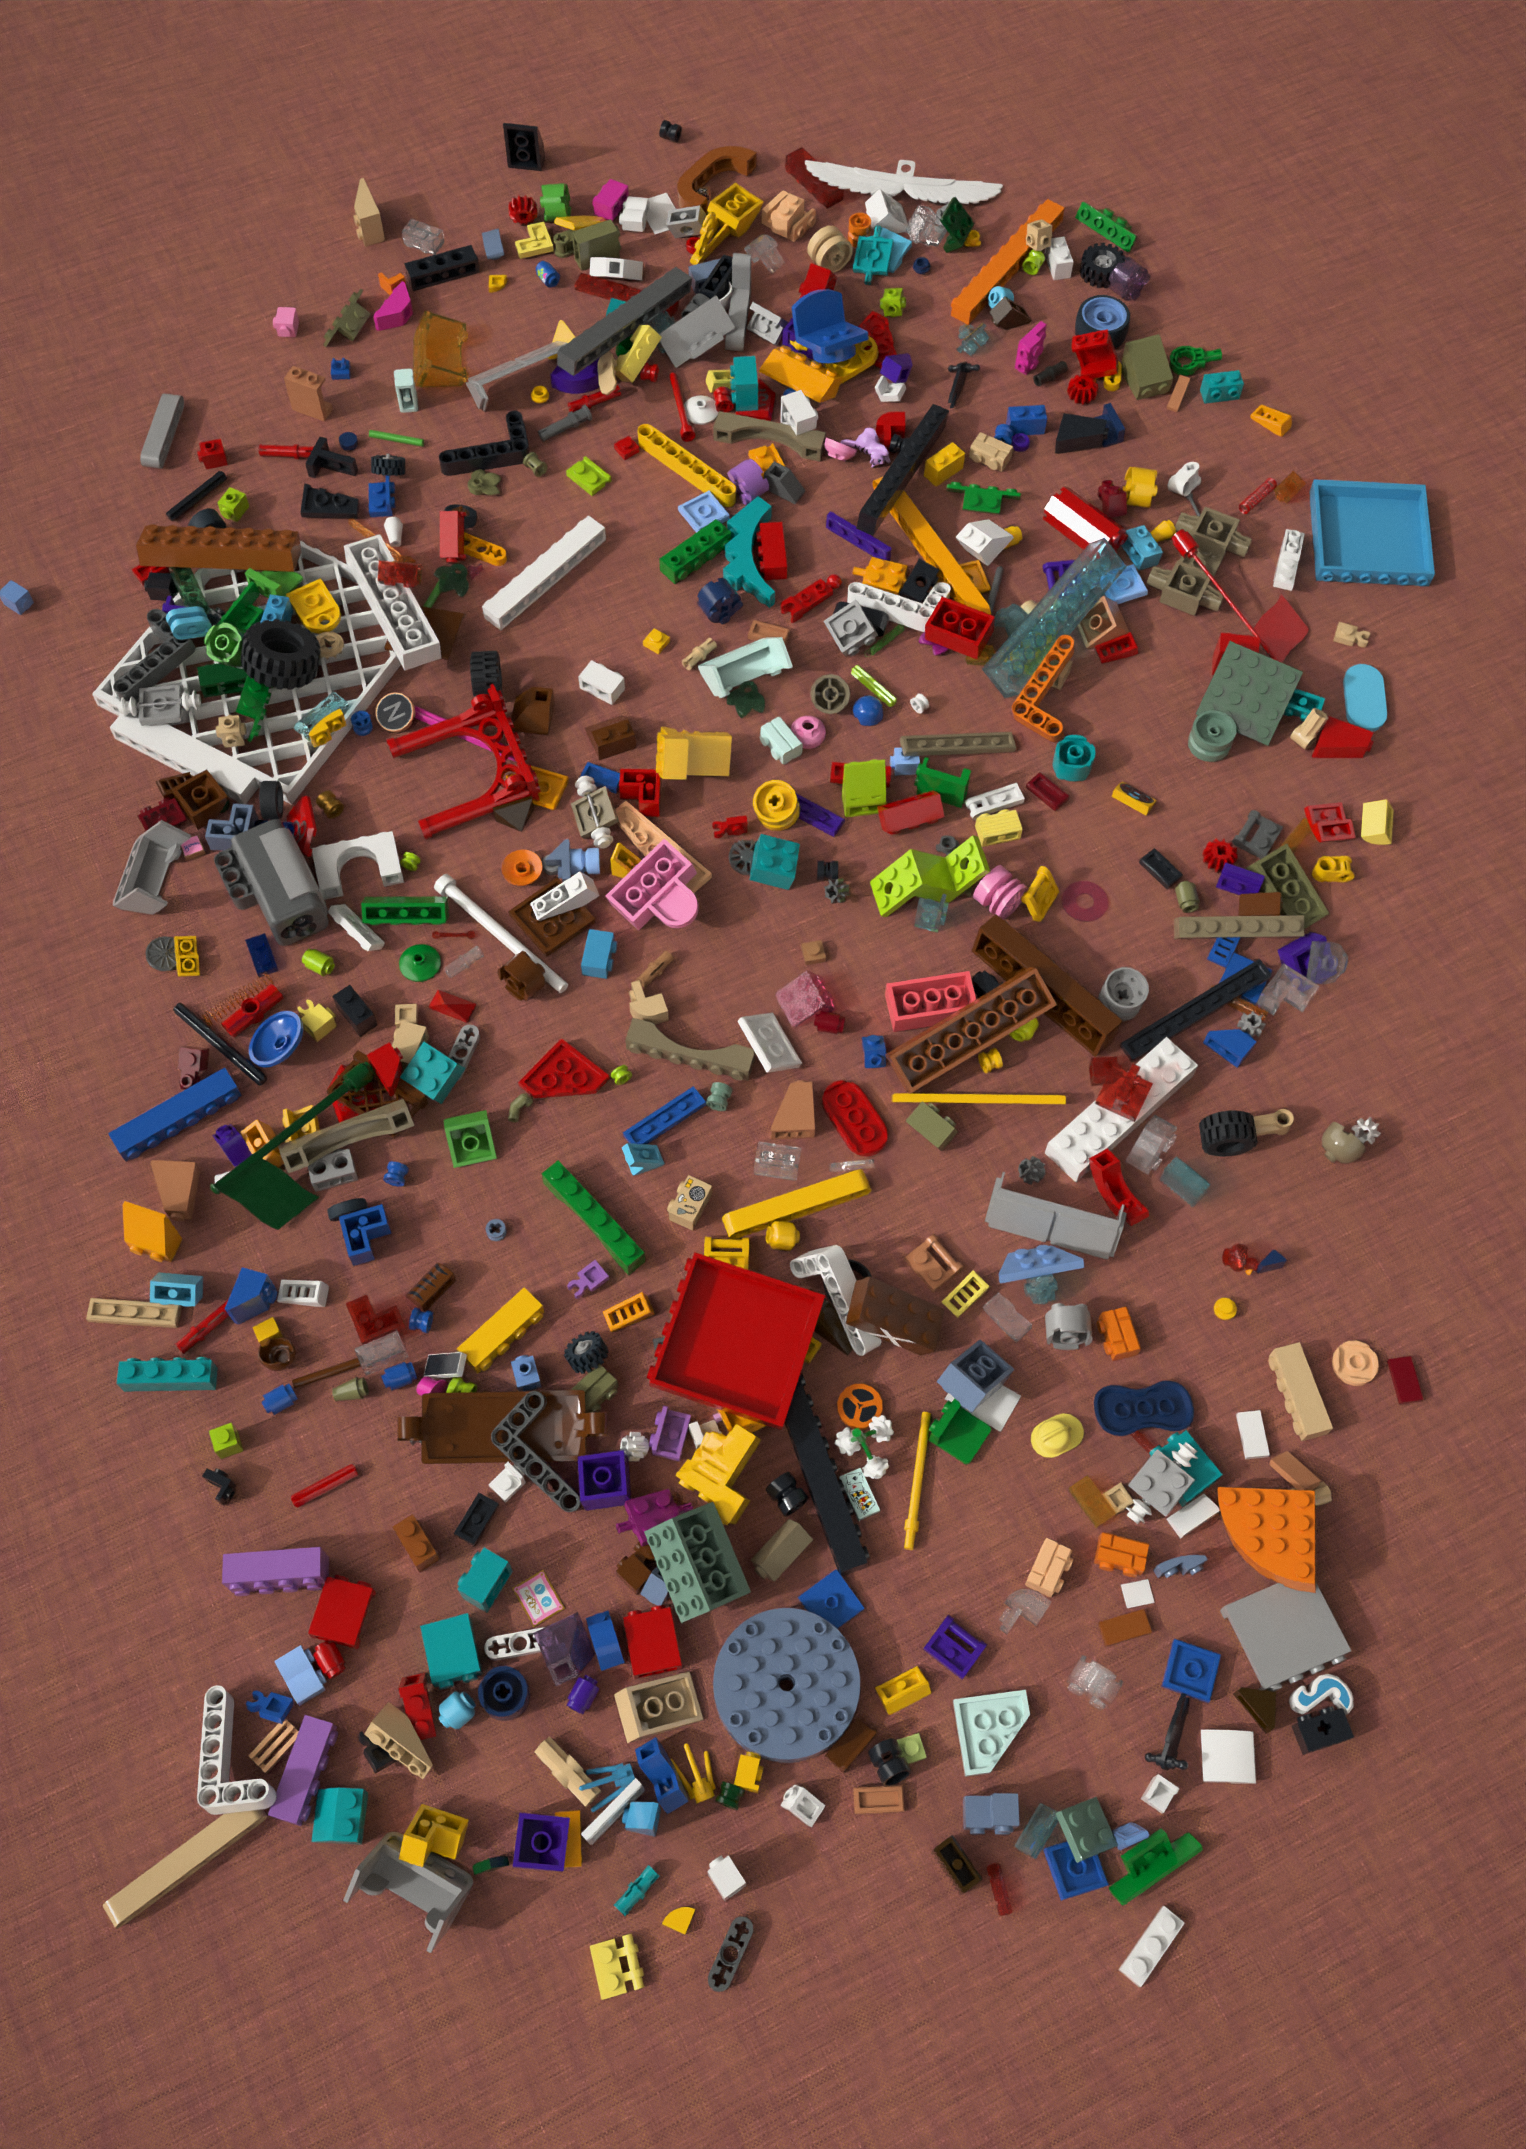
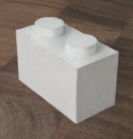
M1065 237L1051 238V246L1046 248L1045 258L1053 280L1070 278L1073 259Z
M592 660L578 676L580 689L611 705L614 704L625 690L624 677L620 673L613 672L603 664Z
M721 1855L709 1864L711 1869L707 1871L708 1876L724 1901L746 1887L745 1880L729 1856L724 1859Z

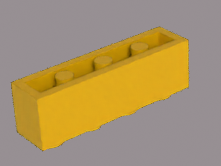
M524 1287L457 1348V1351L467 1354L465 1362L477 1374L481 1370H487L492 1365L493 1359L498 1355L501 1356L506 1353L510 1348V1344L515 1339H521L530 1325L537 1324L543 1318L545 1313L543 1305Z

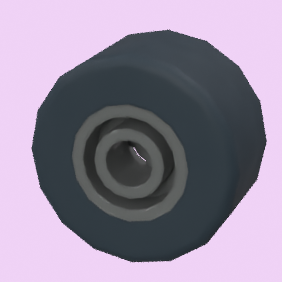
M211 508L197 512L188 524V526L198 528H227L221 516L215 509Z

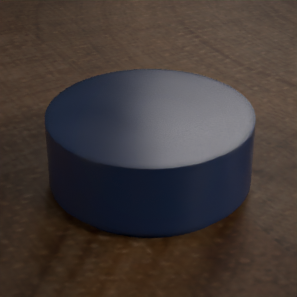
M352 432L341 434L339 437L340 447L346 451L355 449L358 446L357 436Z

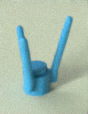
M620 1763L615 1766L586 1770L587 1775L612 1772V1776L581 1785L579 1787L580 1791L614 1781L616 1787L621 1786V1788L591 1808L592 1812L618 1797L635 1779L630 1763L626 1765Z

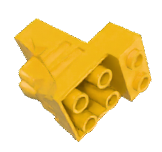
M661 727V732L657 734L656 772L659 773L662 779H686L687 775L729 776L732 736L728 732L701 733L694 731L689 733L687 730L678 732L672 728Z
M738 1424L734 1426L727 1436L715 1431L706 1432L700 1448L696 1449L692 1459H687L675 1475L680 1478L679 1484L693 1492L696 1489L700 1492L698 1496L708 1503L714 1502L723 1525L728 1526L729 1523L736 1525L751 1501L731 1487L761 1439Z

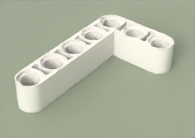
M853 582L848 586L847 602L851 603L857 600L860 606L885 612L889 616V621L925 632V624L941 597L950 599L951 587L944 582L935 584L922 604L860 582Z
M832 1245L808 1251L790 1262L791 1271L797 1278L821 1274L856 1354L863 1356L881 1345L880 1338L845 1324L856 1278L840 1246Z
M217 1685L208 1689L204 1699L197 1801L202 1808L213 1815L269 1808L276 1801L277 1795L274 1788L265 1780L252 1779L229 1782L234 1699L222 1686ZM223 1696L222 1701L216 1704V1701ZM222 1720L220 1726L214 1729L215 1724ZM220 1745L218 1751L212 1754L213 1749ZM218 1770L217 1775L214 1778L210 1779L211 1774L214 1771ZM266 1789L264 1796L258 1799V1794ZM241 1792L239 1799L233 1802L234 1796ZM216 1795L215 1801L208 1805L210 1798Z

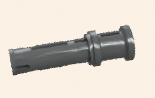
M583 405L581 409L575 412H569L564 419L539 430L540 439L545 442L567 429L577 428L579 424L587 420L591 421V412L586 405Z

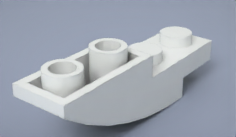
M1286 529L1276 566L1273 587L1292 591L1305 533Z

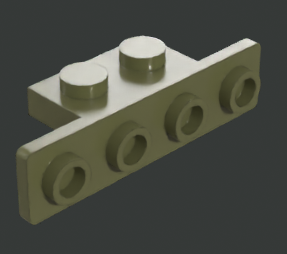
M360 289L358 293L353 292L348 300L351 302L350 305L345 304L340 312L342 317L337 316L332 324L334 329L331 330L329 328L324 335L326 341L323 346L326 347L337 331L349 340H354L371 314L356 303L364 290Z

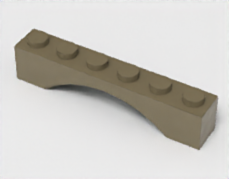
M721 411L718 412L713 427L714 441L733 444L748 439L772 440L790 447L804 459L819 462L825 447L826 432L811 430L796 436L790 425Z
M1304 915L1177 917L1174 919V940L1300 938L1304 936Z
M632 1018L625 1039L626 1049L632 1053L647 1054L654 1059H667L674 1064L690 1065L694 1069L709 1070L716 1075H728L735 1080L744 1079L748 1081L755 1061V1051L752 1048L737 1044L716 1050L687 1048L668 1039L657 1029L654 1023Z
M404 1099L281 1144L278 1148L289 1174L310 1166L323 1156L348 1144L375 1136L394 1134L414 1126Z

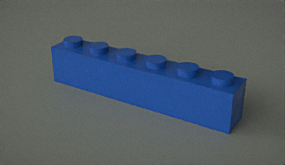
M223 1068L108 1134L126 1162L137 1158L149 1148H155L163 1140L176 1136L184 1128L197 1124L200 1119L216 1113L221 1107L234 1103L242 1095L226 1068Z

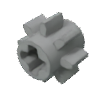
M1252 1011L1249 1015L1243 1013L1237 1027H1240L1241 1031L1251 1036L1256 1035L1259 1037L1262 1033L1261 1030L1264 1029L1266 1024L1261 1023L1262 1015L1259 1016Z

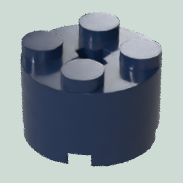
M718 578V582L713 583L711 581L700 590L697 596L699 598L697 604L711 622L723 625L728 623L730 617L742 608L743 603L741 597L729 581L725 578Z
M499 1666L491 1669L481 1680L478 1688V1697L482 1707L492 1718L500 1721H509L519 1717L526 1711L530 1700V1689L527 1681L519 1671L510 1666ZM504 1688L510 1692L505 1699L499 1695L503 1693Z

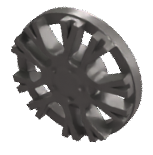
M742 839L732 845L728 859L731 867L736 872L742 875H750L754 854L752 848L755 847L757 841ZM734 850H736L737 852H739V854H732V853H733ZM739 863L744 865L742 869L737 867Z

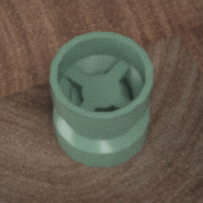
M714 1082L710 1090L712 1094L708 1096L706 1105L716 1111H725L728 1106L727 1098L731 1097L733 1089L727 1084Z

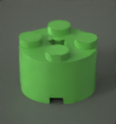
M567 184L542 185L543 196L540 197L541 208L545 209V222H554L556 217L571 216V207H569L570 193Z
M229 623L212 626L204 639L207 655L212 660L223 665L236 668L241 667L243 636L246 632Z

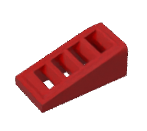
M1131 632L1094 646L1101 664L1139 654L1137 644ZM1117 646H1121L1122 650L1119 651ZM1110 648H1113L1115 653H1111ZM1106 649L1108 655L1104 656L1102 650Z

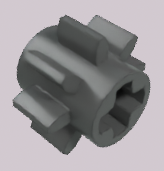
M843 878L830 879L829 885L824 886L825 897L831 899L832 904L845 902L844 897L850 895L849 884L844 883Z
M1034 1156L1030 1160L1025 1158L1018 1167L1019 1177L1032 1185L1033 1181L1039 1183L1045 1176V1164Z

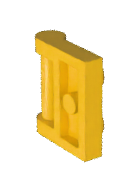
M1039 867L1033 883L1028 891L1024 892L1021 896V901L1027 905L1033 920L1038 922L1042 921L1060 892L1047 867Z
M705 1237L704 1255L748 1270L749 1237H742V1239H712V1237ZM711 1248H742V1252H713Z

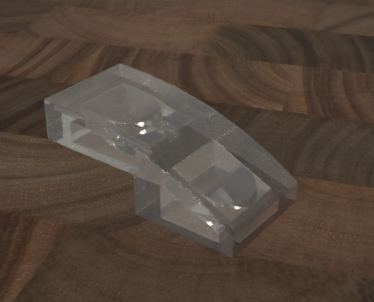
M999 1292L983 1306L984 1311L1016 1343L1032 1329V1323L1015 1310V1306Z

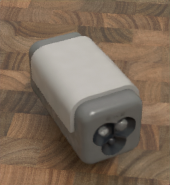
M273 819L237 834L231 839V848L219 852L214 857L216 868L235 907L245 910L259 904L279 945H291L324 930L329 925L327 917L328 908L291 831L284 827L281 820Z

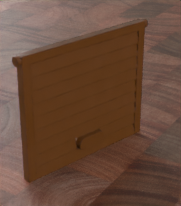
M420 606L440 642L441 659L449 660L462 620L466 617V614ZM387 639L384 647L385 650L394 651Z

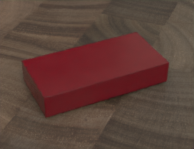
M1040 772L1026 784V788L1054 811H1057L1069 800L1067 793Z
M1412 1357L1389 1359L1387 1364L1399 1405L1422 1402L1424 1399Z

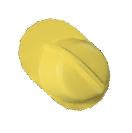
M1059 1414L1041 1422L1034 1428L1031 1434V1443L1038 1454L1043 1457L1053 1458L1079 1445L1083 1439L1084 1429L1076 1417L1071 1414Z

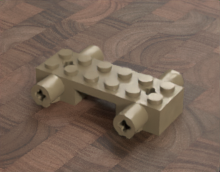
M1204 507L1200 517L1190 516L1187 513L1181 512L1175 526L1176 532L1184 529L1198 543L1199 548L1196 555L1213 577L1227 551L1245 558L1252 542L1251 538L1243 536L1237 531L1239 519L1208 507ZM1181 556L1173 570H1164L1153 566L1147 580V585L1162 590L1160 603L1194 616L1199 606L1218 612L1224 600L1220 591L1210 586L1212 581L1193 557L1189 559L1188 557L1183 558Z

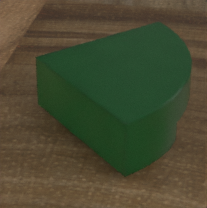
M508 1856L488 1858L473 1865L474 1875L509 1866Z

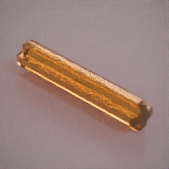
M1240 997L1227 1004L1246 1015L1251 1014L1252 1011L1259 1016L1262 1015V1022L1268 1013L1267 1010Z

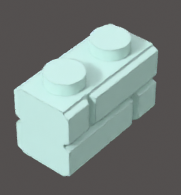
M395 370V388L400 412H417L418 396L413 370Z
M777 717L761 727L760 741L764 746H768L771 749V754L775 760L779 759L782 764H786L802 754L803 744L781 717Z

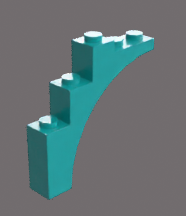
M757 496L727 521V529L731 531L732 540L725 545V557L730 563L723 568V578L727 579L736 591L743 587L747 593H751L760 603L770 608L775 604V591L758 573L753 561L752 548L756 540V531H760V523H768L771 520L772 506Z

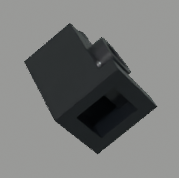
M985 970L977 972L972 978L974 992L979 998L1003 984V982L999 984L997 979L993 975H989Z

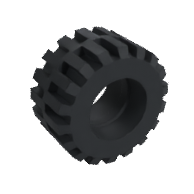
M472 652L470 672L473 696L488 694L487 689L491 688L490 685L494 684L496 691L500 690L502 693V673L498 652Z
M1237 1110L1221 1111L1203 1118L1199 1123L1202 1150L1209 1155L1220 1157L1235 1156L1250 1151L1257 1146L1254 1116L1248 1112Z

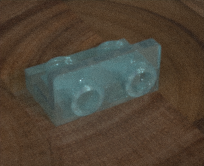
M947 894L942 895L940 903L932 899L920 898L914 927L938 933L940 925L944 926L949 906V903L946 902Z

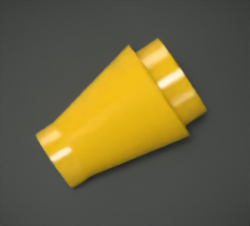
M1167 520L1162 521L1150 533L1154 540L1159 542L1172 538L1173 534L1176 533L1174 524Z

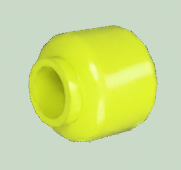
M1034 1018L1009 1035L1019 1042L1030 1040L1039 1026V1021L1037 1018Z

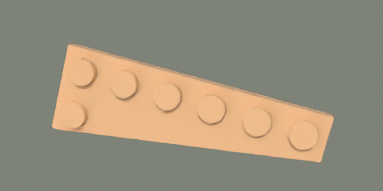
M627 801L615 809L619 819L617 824L645 857L665 839L692 863L697 874L685 886L693 893L712 878L710 871Z

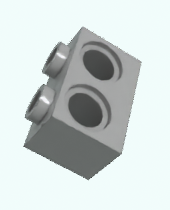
M350 1149L335 1150L333 1153L327 1154L310 1166H307L315 1192L358 1181ZM341 1163H347L344 1168H338ZM326 1169L322 1174H316L318 1170Z

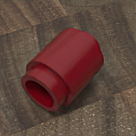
M821 1010L820 1014L815 1015L814 1026L817 1027V1031L837 1035V1033H843L845 1017L840 1016L841 1014Z

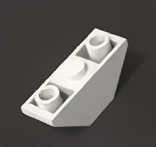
M591 257L590 276L642 281L643 262L603 257Z

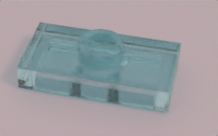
M1040 1803L1014 1847L1024 1854L1037 1859L1059 1822L1055 1814L1058 1811Z

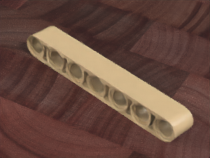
M260 1809L223 1814L103 1904V1908L114 1927L119 1928L131 1921L261 1824L267 1818L265 1811Z

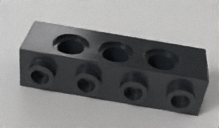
M472 245L404 263L406 276L413 291L480 273L478 258Z

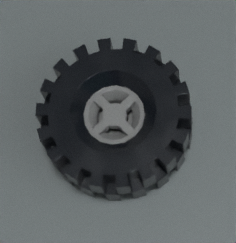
M1096 243L1093 247L1090 245L1082 255L1080 266L1081 278H1085L1084 282L1086 283L1090 282L1092 287L1094 284L1097 285V288H1101V286L1108 288L1109 285L1111 287L1115 286V283L1118 284L1120 279L1122 280L1126 257L1123 255V251H1118L1119 248L1117 246L1113 248L1112 244L1106 246L1105 243H1101L1098 246V243Z

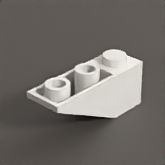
M580 871L533 901L531 906L537 920L540 921L582 907L600 895L593 879Z

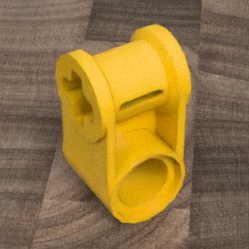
M1322 856L1312 870V876L1318 882H1349L1354 879V873L1351 871L1350 865L1352 859L1349 856Z

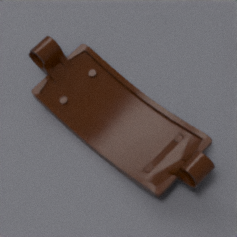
M583 1390L537 1391L545 1395L547 1405L520 1435L545 1461H578V1456L586 1455L585 1437L608 1436V1412L585 1413V1392ZM531 1391L424 1393L422 1395V1417H398L397 1441H422L421 1461L423 1464L512 1462L493 1444L491 1434L523 1397ZM538 1395L531 1397L530 1406L533 1409L538 1408L541 1405V1398ZM521 1412L514 1416L515 1425L521 1426L525 1422V1416ZM501 1430L498 1433V1441L502 1444L507 1442L509 1438L507 1431ZM518 1446L514 1451V1455L518 1460L523 1459L526 1454L522 1446Z

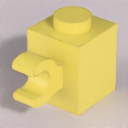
M307 999L306 1003L309 1009L303 1010L299 1006L298 1011L303 1016L301 1018L304 1026L303 1029L318 1042L337 1026L334 1020L336 1016L328 1007L324 1008L321 1004L314 1007L313 1002Z

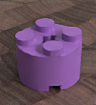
M746 459L727 472L730 481L736 486V492L740 495L744 505H747L757 496H761L769 490L767 478L763 480L761 476L763 471L753 459Z

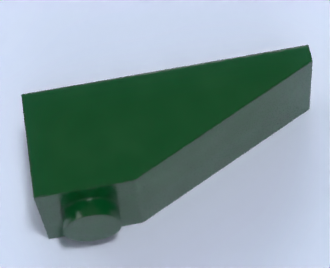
M207 664L197 667L199 684L204 698L241 692L247 678V673L244 669L222 664Z

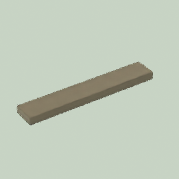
M1012 732L901 736L900 738L904 756L1015 752L1017 748Z

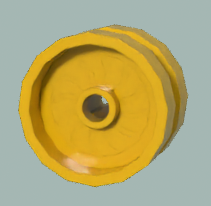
M771 780L758 787L754 794V810L758 820L764 827L773 831H782L795 824L799 817L800 805L796 793L790 784L782 780Z

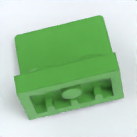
M249 568L245 572L248 585L251 581L255 582L260 594L268 599L270 594L286 597L287 593L293 591L303 581V577L300 574L290 571L263 570L262 572H256Z

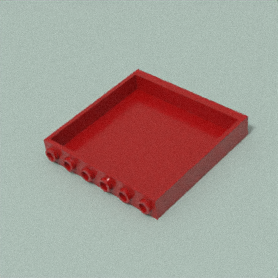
M694 1252L692 1258L688 1257L684 1271H687L685 1280L680 1279L677 1292L680 1293L678 1301L673 1300L669 1311L670 1314H673L670 1323L666 1322L662 1331V1335L665 1336L663 1344L658 1343L654 1354V1357H657L655 1366L651 1365L647 1374V1379H650L649 1386L782 1430L825 1295Z

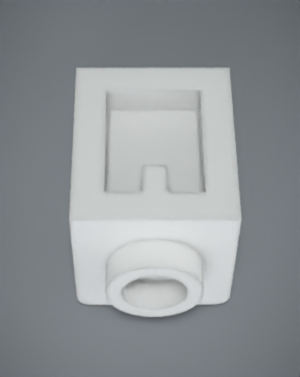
M509 1462L504 1465L505 1469L489 1484V1487L505 1503L526 1483L523 1477L524 1473L515 1464L512 1466Z
M793 1785V1787L786 1791L781 1803L784 1809L792 1812L810 1827L813 1826L825 1807L810 1792L798 1785Z

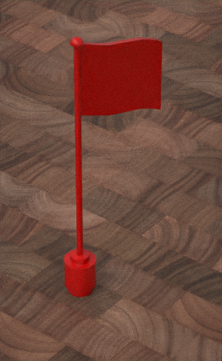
M1184 529L1176 532L1171 539L1183 558L1188 557L1190 559L1193 557L1251 633L1255 637H1260V644L1269 656L1283 663L1288 653L1304 639L1309 630L1284 596L1280 595L1276 604L1262 615L1253 628L1197 557L1199 545L1190 533Z

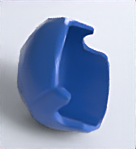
M867 695L860 697L854 703L853 714L855 718H858L861 725L873 726L883 719V707L878 698Z

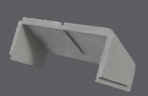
M555 341L515 358V361H508L468 378L469 382H466V385L478 409H483L485 412L489 400L482 385L557 354L558 350L568 343Z
M1005 1172L1002 1173L1001 1178H996L985 1222L989 1223V1227L1042 1242L1050 1240L1052 1245L1103 1259H1109V1256L1114 1257L1127 1214L1123 1212V1204L1116 1219L1002 1189L1001 1186Z

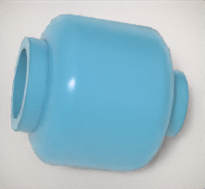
M994 287L988 295L990 308L993 309L1004 296L1014 302L1013 292L1006 287Z
M455 1691L439 1705V1720L446 1728L461 1729L474 1717V1707H476V1704L466 1692L460 1693Z

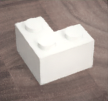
M802 390L781 396L780 423L790 425L796 436L816 429L818 413L816 409L812 408L809 398L803 394Z

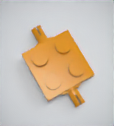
M871 557L869 565L865 569L854 566L852 574L863 576V584L899 596L901 589L907 581L908 565Z

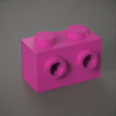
M609 179L602 186L599 194L593 199L594 215L607 220L611 219L613 222L623 208L624 201H627L629 196L628 185Z

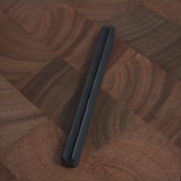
M178 1003L174 1006L173 1011L257 1085L261 1086L267 1081V1077L263 1072L184 1004Z

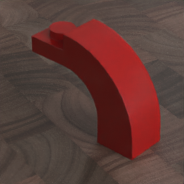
M1108 1148L1089 1158L1096 1186L1116 1217L1122 1204L1124 1205L1123 1212L1127 1213L1125 1221L1130 1226L1149 1217V1210L1127 1187L1122 1176L1120 1160Z

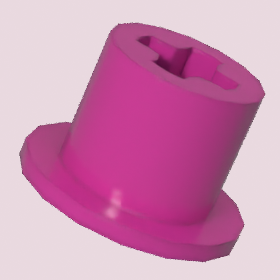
M425 1376L419 1382L416 1391L420 1396L424 1393H446L448 1383L442 1379L436 1381L429 1376Z

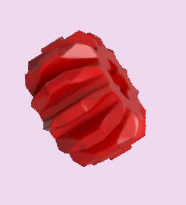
M518 195V198L512 197V201L509 202V216L514 223L519 222L520 225L522 223L528 225V222H534V219L537 218V204L532 197L527 198L526 195L524 197Z
M1075 375L1069 381L1067 394L1070 400L1075 401V404L1080 402L1083 406L1085 402L1090 404L1092 400H1095L1099 387L1096 379H1091V375Z
M1217 838L1213 842L1209 841L1202 853L1204 857L1203 863L1208 864V869L1214 868L1215 873L1219 869L1222 871L1225 863L1234 865L1237 861V848L1232 847V842L1226 843L1225 838L1222 841H1219Z

